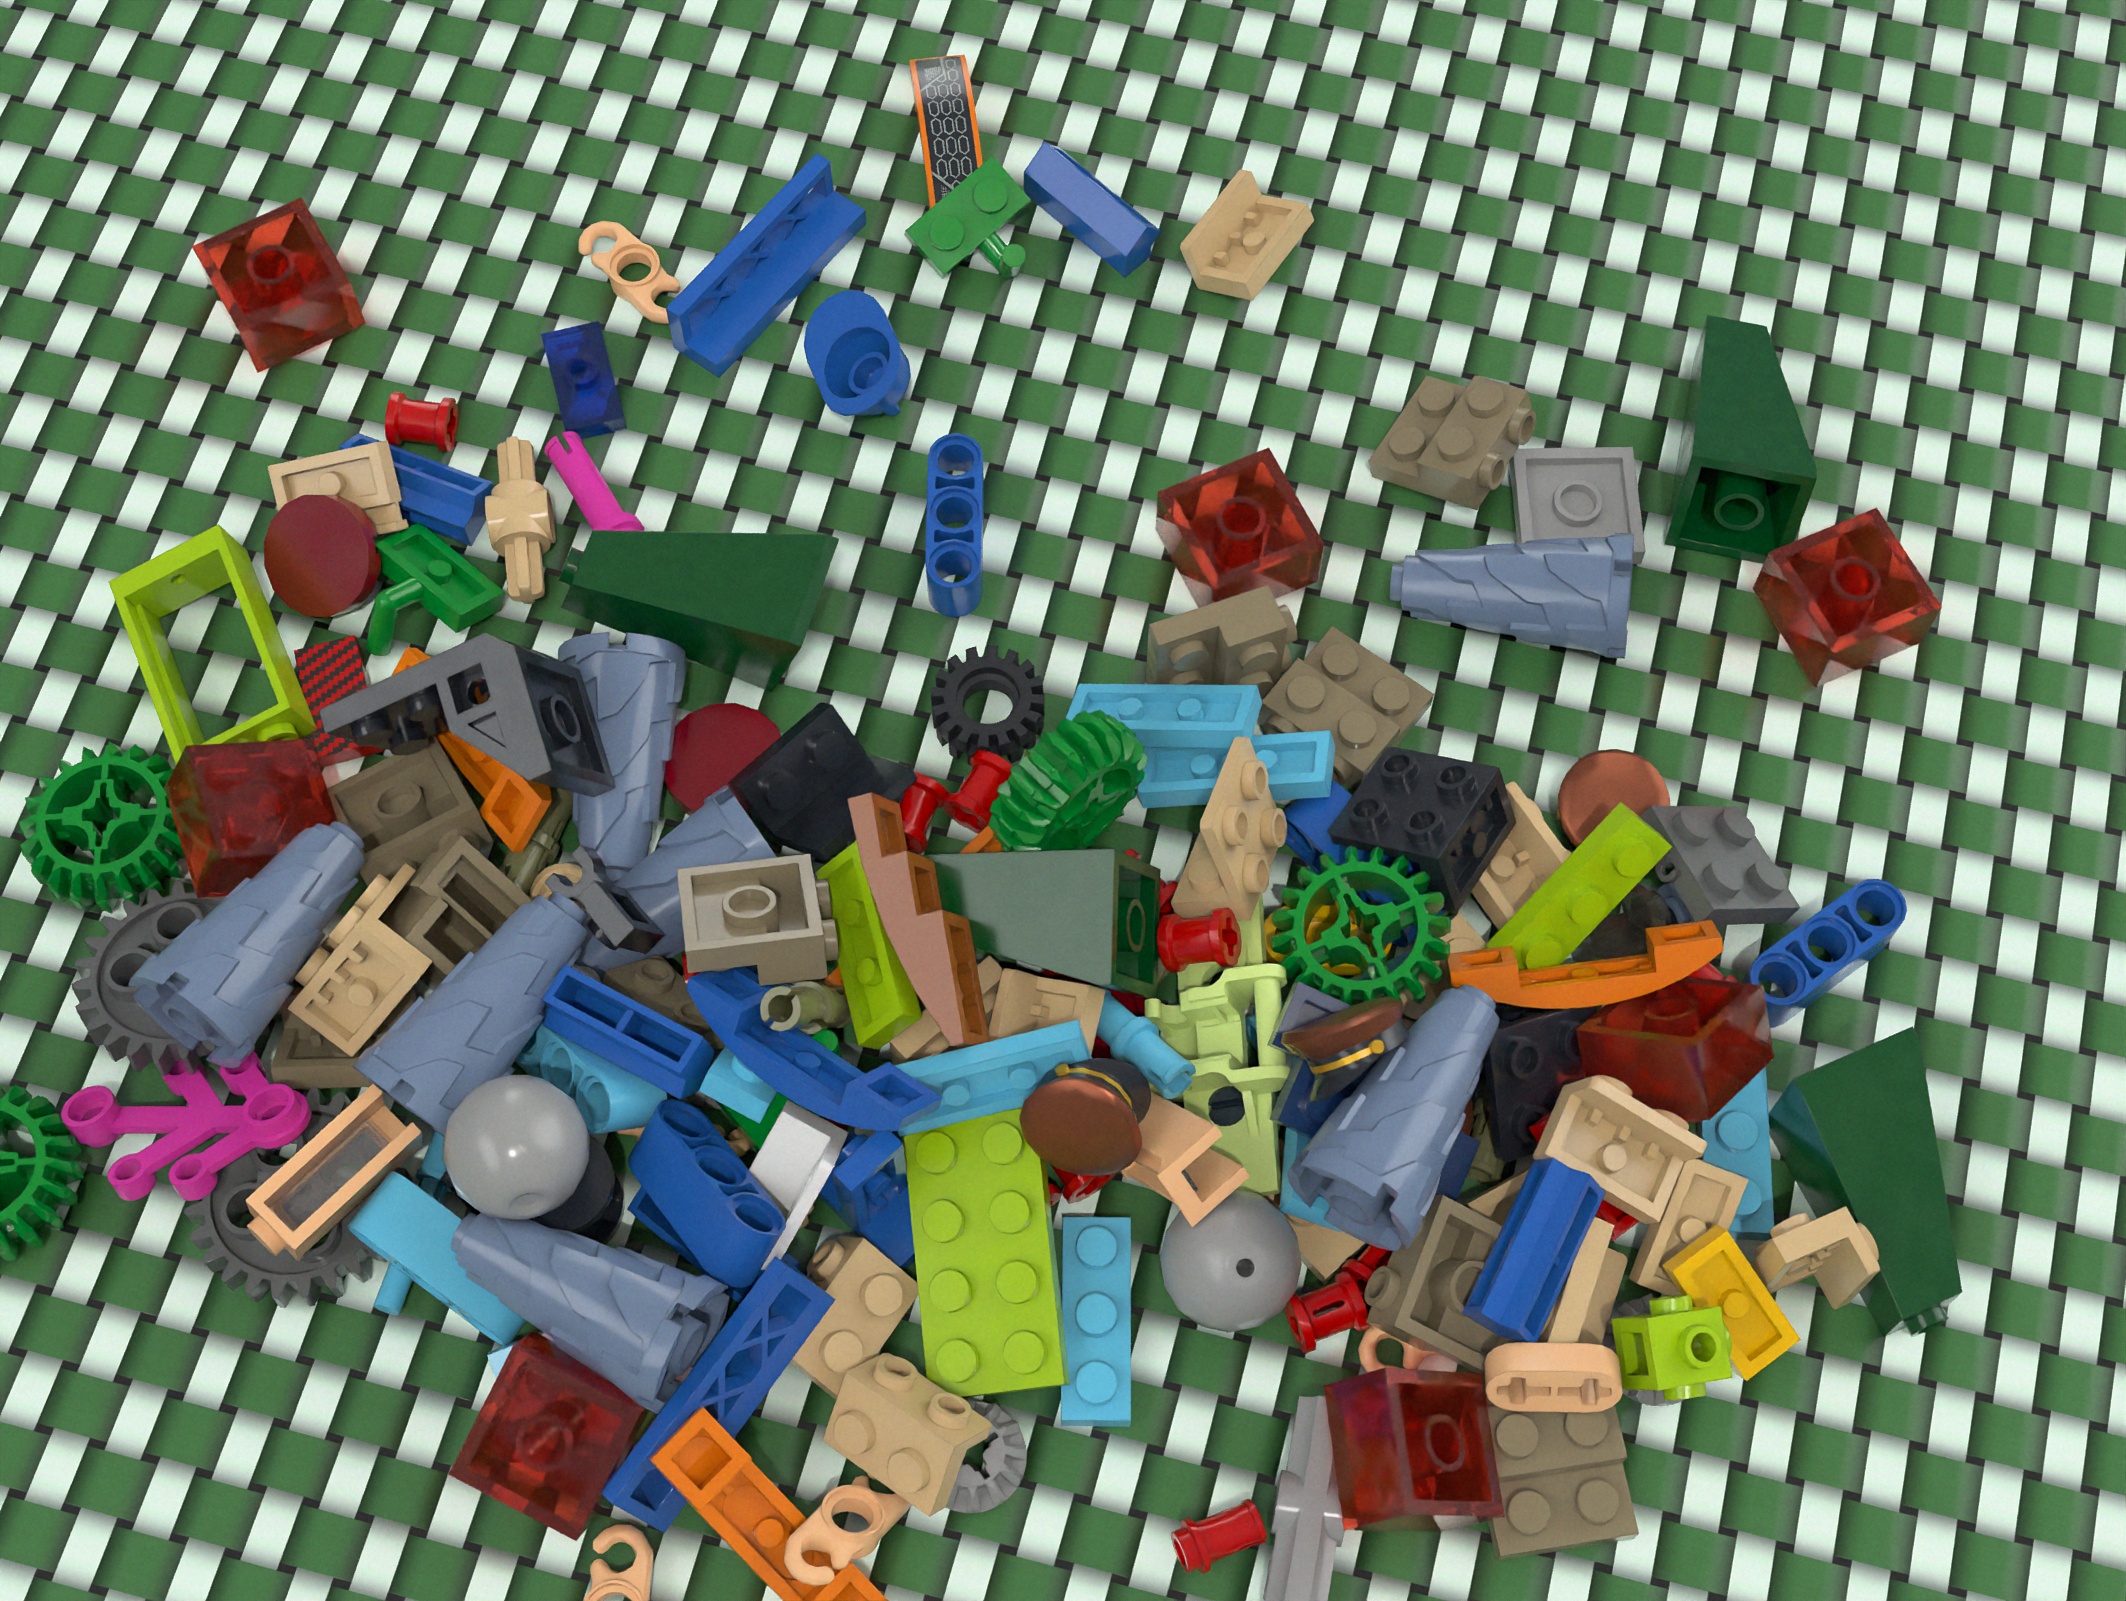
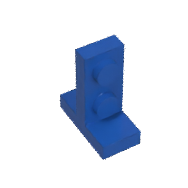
M852 1131L846 1137L837 1161L818 1197L859 1237L865 1238L900 1269L905 1271L915 1262L903 1143L891 1131H876L869 1138L865 1134L858 1136Z

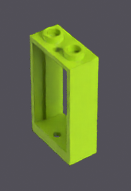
M219 524L108 581L176 766L200 784L208 787L212 784L227 782L238 776L242 769L270 754H279L291 749L297 744L299 739L317 730L248 552ZM231 582L279 704L205 742L159 618Z

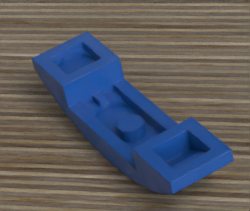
M745 966L735 967L726 971H703L689 977L686 990L699 1012L725 1046L761 1080L798 1105L838 1123L875 1131H899L939 1109L943 1097L890 1062L865 1074L799 1029L787 1031L771 1029L770 1026L774 1021H769L768 1023L763 1021L760 1005L765 993L775 986H759L758 975Z

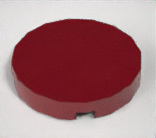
M302 495L284 504L271 520L264 540V567L272 589L287 607L307 617H335L361 606L373 592L381 570L380 553H375V543L372 538L377 537L371 520L357 504L339 495Z
M737 703L710 704L687 714L675 726L672 759L666 761L664 782L673 802L691 816L705 804L703 802L705 798L724 785H727L749 818L752 819V815L728 782L781 737L776 724L759 710Z

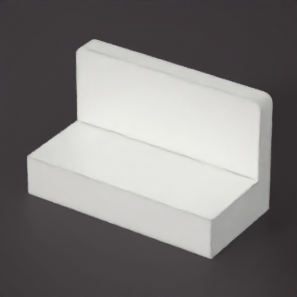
M789 1100L785 1103L749 1168L751 1174L779 1208L786 1220V1228L761 1268L763 1271L767 1269L775 1256L780 1260L782 1259L830 1175L848 1135V1132Z

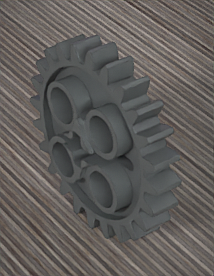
M202 878L194 893H187L181 880H175L171 896L164 898L161 897L156 889L151 890L147 888L148 904L139 907L130 900H124L122 902L123 908L127 914L124 919L120 921L106 916L101 919L108 933L106 938L87 937L85 939L92 957L81 958L75 961V966L82 978L72 983V990L79 1001L75 1008L95 1045H104L113 1061L117 1062L127 1056L134 1071L140 1072L153 1059L160 1075L167 1076L175 1060H182L190 1075L195 1074L199 1057L209 1056L217 1047L206 1040L200 1041L192 1051L164 1031L142 1009L133 997V994L139 988L129 987V981L145 961L153 955V953L145 949H152L158 954L161 953L197 918L202 921L235 889L234 883L228 882L217 894H214L208 878ZM280 1008L278 1009L276 1014H281ZM267 1026L261 1035L266 1036L270 1032Z
M312 1086L306 1097L311 1107V1119L306 1129L296 1140L291 1142V1144H297L295 1154L351 1104V1101L344 1092L339 1091L329 1105L326 1106L325 1097L320 1089ZM363 1132L296 1194L303 1195L309 1188L311 1192L307 1198L295 1197L291 1204L287 1202L282 1208L301 1225L341 1188L330 1186L331 1179L337 1170L343 1166L353 1164L359 1165V1172L382 1149ZM217 1133L211 1138L216 1143L227 1136V1134ZM255 1147L216 1172L218 1182L215 1188L207 1196L201 1198L203 1201L192 1204L184 1209V1214L193 1224L202 1225L190 1234L189 1237L199 1250L209 1249L202 1258L204 1264L213 1273L224 1269L221 1280L232 1291L246 1282L245 1293L252 1301L257 1303L266 1295L271 1287L272 1298L280 1308L287 1307L294 1290L299 1291L301 1297L309 1306H315L319 1286L326 1284L340 1298L344 1294L342 1277L346 1274L351 1273L361 1282H367L369 1278L362 1262L368 1256L378 1261L387 1262L361 1242L346 1227L376 1188L330 1229L329 1237L324 1244L316 1249L308 1250L300 1261H297L285 1248L277 1256H274L248 1228H240L241 1218L249 1210L245 1200L284 1165H269L272 1154L279 1147L272 1149ZM397 1167L394 1170L413 1183L412 1177L406 1168Z

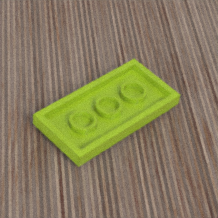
M1022 1108L1011 1109L903 1136L926 1377L946 1392L962 1398L1070 1385L1046 1161L1036 1155L1023 1137L1019 1121Z

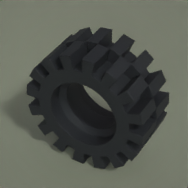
M987 645V656L983 657L978 656L976 646L966 649V661L963 663L955 654L947 660L948 672L941 668L935 676L936 687H932L931 690L934 729L936 728L937 739L943 747L949 743V754L959 760L963 753H966L968 765H970L971 757L978 750L989 751L998 756L1007 755L1011 764L1020 760V748L1023 747L1025 750L1032 749L1036 745V735L1041 736L1044 728L1045 694H1043V682L1040 675L1035 677L1034 665L1028 659L1019 665V653L1008 649L1004 659L999 658L998 646ZM994 690L1007 695L1012 702L1013 708L1006 719L997 723L984 724L975 722L967 716L964 711L965 702L969 696L976 692Z

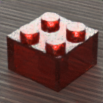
M302 197L192 246L211 290L257 373L366 324L351 282Z
M1269 447L1158 491L1155 530L1198 608L1269 585L1276 599L1318 582L1325 544Z
M1877 507L1770 551L1752 588L1815 688L1922 643L1942 609L1941 604Z
M311 739L188 745L185 747L165 786V792L197 899L227 896L246 877L252 879L299 832L314 827L318 823L330 826L332 822H338Z
M1685 977L1648 994L1606 1004L1576 1030L1585 1078L1596 1075L1615 1078L1632 1090L1631 1097L1651 1109L1671 1112L1688 1122H1698L1713 1118L1774 1059L1764 987L1757 984Z
M531 1331L513 1345L448 1475L577 1541L594 1521L605 1500L601 1492L624 1462L649 1410L637 1405L615 1384L556 1347L554 1341L535 1331Z
M1385 1367L1324 1386L1344 1530L1443 1532L1505 1517L1482 1374Z

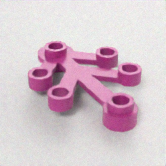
M252 1051L239 1067L228 1068L220 1066L219 1073L230 1092L246 1097L247 1100L243 1106H224L206 1081L208 1072L200 1059L195 1074L190 1075L183 1061L175 1060L167 1076H162L170 1091L175 1095L183 1096L189 1106H121L109 1088L97 1085L84 1088L71 1096L63 1106L61 1118L79 1143L87 1144L94 1148L109 1145L120 1134L169 1133L140 1152L121 1157L110 1167L108 1180L119 1197L126 1201L137 1200L147 1195L156 1185L157 1175L155 1172L217 1133H230L200 1154L193 1153L180 1158L170 1168L168 1178L179 1196L186 1201H195L207 1196L215 1188L218 1182L216 1173L218 1170L255 1147L272 1149L288 1145L296 1140L310 1122L311 1107L301 1093L292 1090L289 1086L284 1084L270 1085L266 1080V1069L257 1054Z

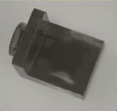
M1638 883L1622 899L1623 913L1606 916L1571 953L1572 959L1579 963L1648 954L1645 928L1671 925V915L1662 896L1657 891H1650Z

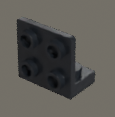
M820 702L731 779L728 784L769 840L825 861L836 857L856 841L847 799L872 792L900 804L905 796L904 791L917 780V776L909 766L866 753L834 706Z
M1391 746L1384 750L1334 821L1328 833L1332 843L1345 847L1351 845L1356 849L1371 852L1373 848L1378 846L1383 849L1386 856L1398 858L1404 855L1406 860L1419 863L1421 872L1425 871L1430 876L1428 892H1440L1444 897V907L1441 910L1458 913L1515 826L1516 819L1500 767Z
M1500 1002L1495 1003L1496 1008L1494 1011L1500 1019L1499 1026L1482 1062H1484L1494 1155L1497 1159L1510 1162L1534 1154L1538 1142L1529 1127L1554 1109L1563 1086L1591 1076L1603 1075L1596 1006L1570 1009H1541L1514 1006Z

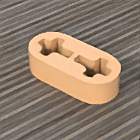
M1507 1343L1489 1352L1484 1362L1487 1397L1495 1406L1504 1410L1524 1412H1599L1613 1407L1620 1401L1623 1394L1619 1357L1613 1350L1603 1345L1590 1343Z

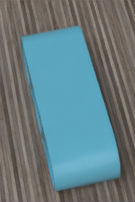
M543 1019L514 1061L528 1075L545 1079L572 1098L585 1121L588 1132L591 1134L646 1127L657 1105L661 1101L667 1100V1092L544 1027Z
M390 1171L346 1226L347 1229L370 1249L487 1337L502 1346L510 1344L527 1321L501 1303L497 1296L466 1278L467 1271L458 1265V1261H456L457 1253L451 1249L453 1235L462 1220L410 1180L395 1171Z

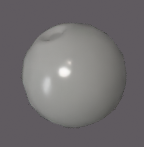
M508 1075L479 1085L459 1102L446 1126L442 1159L457 1195L487 1217L495 1219L526 1220L544 1215L556 1209L574 1193L589 1161L590 1137L585 1121L572 1098L545 1079L530 1075Z
M1239 1189L1234 1190L1193 1228L1180 1210L1166 1230L1160 1255L1164 1286L1178 1310L1201 1327L1227 1333L1256 1328L1279 1314L1296 1291L1302 1266L1297 1235L1284 1213L1260 1194Z

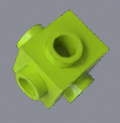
M1690 1294L1649 1299V1313L1611 1319L1616 1353L1621 1367L1622 1389L1663 1390L1664 1400H1679L1707 1395L1705 1382L1733 1378L1729 1359L1732 1342L1729 1330L1723 1322L1721 1306L1693 1307Z

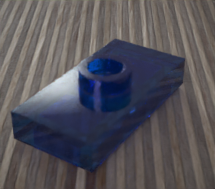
M599 321L541 334L565 432H576L581 439L627 429Z

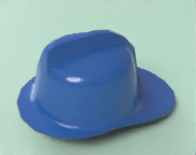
M860 290L841 291L828 297L814 311L806 327L803 345L807 363L820 389L823 400L831 411L842 416L860 414L871 416L882 413L890 416L898 415L900 413L898 402L906 392L911 377L910 364L900 347L897 336L884 309L873 296Z

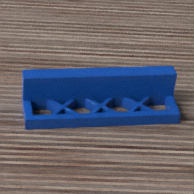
M816 153L666 307L674 348L716 377L720 378L866 225L865 210L834 190L831 161Z
M775 1256L602 1490L601 1494L611 1504L665 1533L687 1501L653 1465L649 1458L700 1406L704 1407L734 1439L836 1299L784 1259L780 1260Z

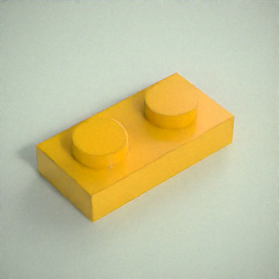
M1715 1225L1662 1265L1681 1295H1691L1693 1307L1721 1306L1723 1322L1729 1330L1732 1342V1350L1729 1357L1730 1365L1735 1374L1744 1380H1749L1801 1340L1726 1229Z

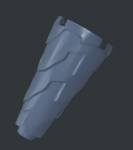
M1615 532V535L1608 537L1538 539L1526 541L1525 543L1492 544L1469 549L1415 550V556H1405L1404 564H1393L1390 581V600L1401 601L1402 610L1410 611L1411 617L1453 622L1472 629L1513 635L1519 640L1593 651L1606 658L1625 659L1628 634L1627 621L1631 597L1634 534Z
M610 632L573 637L565 641L558 648V660L580 669L616 787L594 798L572 792L573 822L578 828L580 845L593 848L606 867V875L613 883L648 856L649 844L652 840L653 821H659L666 761L672 759L678 702H681L687 666L686 652L677 644L654 636L627 632L626 645H609Z
M724 785L703 800L705 804L657 843L659 845L658 849L614 883L615 886L627 890L664 936L647 954L622 948L614 951L602 944L589 930L587 922L591 917L585 912L588 916L581 925L587 930L588 935L580 945L581 953L575 961V965L593 969L603 984L606 970L656 955L663 957L665 960L672 958L685 950L677 869L777 858L727 785Z
M336 821L332 822L330 826L318 823L314 827L299 832L252 879L246 877L202 921L197 918L157 956L153 954L145 961L129 981V987L139 988L133 994L135 1000L164 1031L192 1051L200 1041L208 1040L217 1047L206 1060L223 1067H239L255 1049L254 1043L294 987L290 986V984L326 934L322 933L323 929L359 880L355 876L365 863L361 850L364 848L361 838L351 828Z
M555 891L549 900L541 895H537L530 903L522 904L475 954L469 952L425 1000L419 997L372 1047L367 1048L352 1067L444 1137L450 1116L459 1102L472 1089L489 1080L512 1075L515 1071L510 1066L546 1016L547 1011L544 1010L546 1004L541 999L564 964L572 967L581 953L580 945L588 935L587 930L581 924L588 915L558 891Z
M1461 985L1459 989L1450 988L1444 990L1430 1009L1408 1029L1410 1035L1407 1040L1381 1055L1353 1094L1339 1104L1305 1148L1298 1154L1287 1174L1289 1183L1295 1193L1310 1208L1319 1194L1325 1198L1331 1208L1324 1220L1343 1232L1375 1247L1398 1252L1403 1243L1406 1250L1409 1249L1420 1231L1422 1222L1433 1201L1441 1172L1466 1118V1114L1463 1112L1478 1083L1481 1063L1499 1026L1500 1019L1494 1011L1496 1004L1488 994L1471 985Z
M470 1213L458 1225L451 1242L452 1251L457 1253L456 1261H458V1265L467 1271L466 1278L497 1296L501 1303L518 1316L551 1336L556 1347L615 1384L637 1405L658 1415L682 1383L675 1379L677 1375H683L690 1367L693 1368L721 1331L726 1316L729 1296L722 1292L728 1289V1286L705 1274L695 1276L620 1246L614 1249L570 1231L550 1229L530 1219L505 1220L487 1217L483 1213L478 1215Z

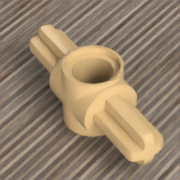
M517 436L507 437L506 442L500 443L497 446L499 484L492 489L491 495L485 496L486 522L492 549L505 557L508 596L512 601H522L524 604H531L535 602V599L543 597L545 593L542 555L549 550L551 543L556 542L555 522L549 491L543 485L536 482L532 444L529 440H519Z

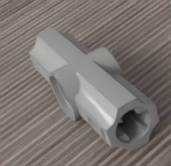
M1299 1396L1286 1471L1281 1470L1273 1508L1270 1533L1275 1534L1272 1557L1268 1565L1263 1594L1264 1601H1328L1336 1547H1341L1347 1523L1352 1484L1346 1482L1358 1422L1356 1420L1358 1408L1346 1404L1343 1400L1324 1396Z

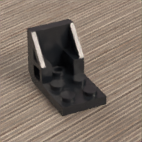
M486 633L319 709L326 734L355 741V744L358 746L371 745L390 750L393 755H406L422 750L428 746V738L448 730L529 781L593 798L616 788L580 669L550 655Z

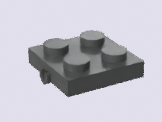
M1650 806L1640 816L1641 819L1661 834L1672 846L1656 864V874L1661 881L1672 882L1695 922L1712 920L1714 925L1785 923L1800 909L1799 904L1787 887V879L1778 866L1772 863L1755 836V828L1752 822L1740 812L1737 806ZM1673 866H1675V870H1672L1667 875L1665 872V868H1672Z

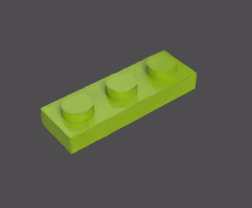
M1620 802L1485 946L1488 949L1512 946L1518 970L1561 965L1661 860L1672 846L1661 834Z
M855 841L819 869L816 875L817 880L827 879L832 915V918L829 919H834L839 953L837 961L858 1046L880 1049L919 1021L922 1015L916 992L884 930L862 867L857 841Z

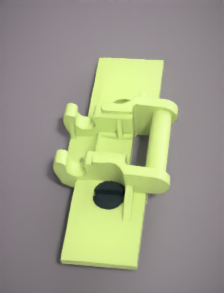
M1261 893L1251 920H1237L1242 939L1241 953L1237 965L1221 967L1216 961L1188 964L1185 971L1177 972L1179 1005H1165L1159 999L1152 998L1144 1001L1145 1017L1158 1026V1030L1163 1033L1165 1042L1181 1057L1190 1061L1196 1069L1195 1074L1190 1075L1193 1080L1188 1088L1176 1098L1169 1099L1168 1101L1184 1102V1109L1215 1124L1223 1136L1209 1148L1244 1166L1250 1175L1237 1189L1267 1196L1281 1193L1278 1127L1276 1122L1269 1119L1291 1068L1286 1066L1285 1053L1267 1045L1282 1011L1281 988L1287 984V974L1284 966L1267 963L1263 896ZM1223 971L1220 979L1210 985L1213 977ZM1251 1004H1255L1259 1066L1248 1068L1245 1010ZM1148 1082L1151 1092L1163 1097L1160 1095L1159 1090Z

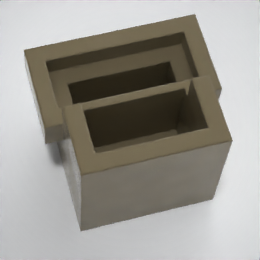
M450 835L437 852H432L378 920L432 960V963L419 979L434 991L469 952L475 954L522 904L530 903L532 900L461 835Z

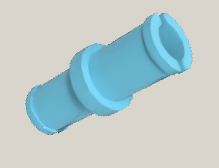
M1096 986L1106 990L1096 1035L1111 1047V1057L1136 1067L1146 1080L1159 1090L1160 1095L1168 1100L1174 1099L1182 1094L1193 1080L1190 1075L1195 1074V1066L1190 1061L1181 1057L1159 1037L1158 1026L1145 1016L1136 1017L1114 998L1107 988Z

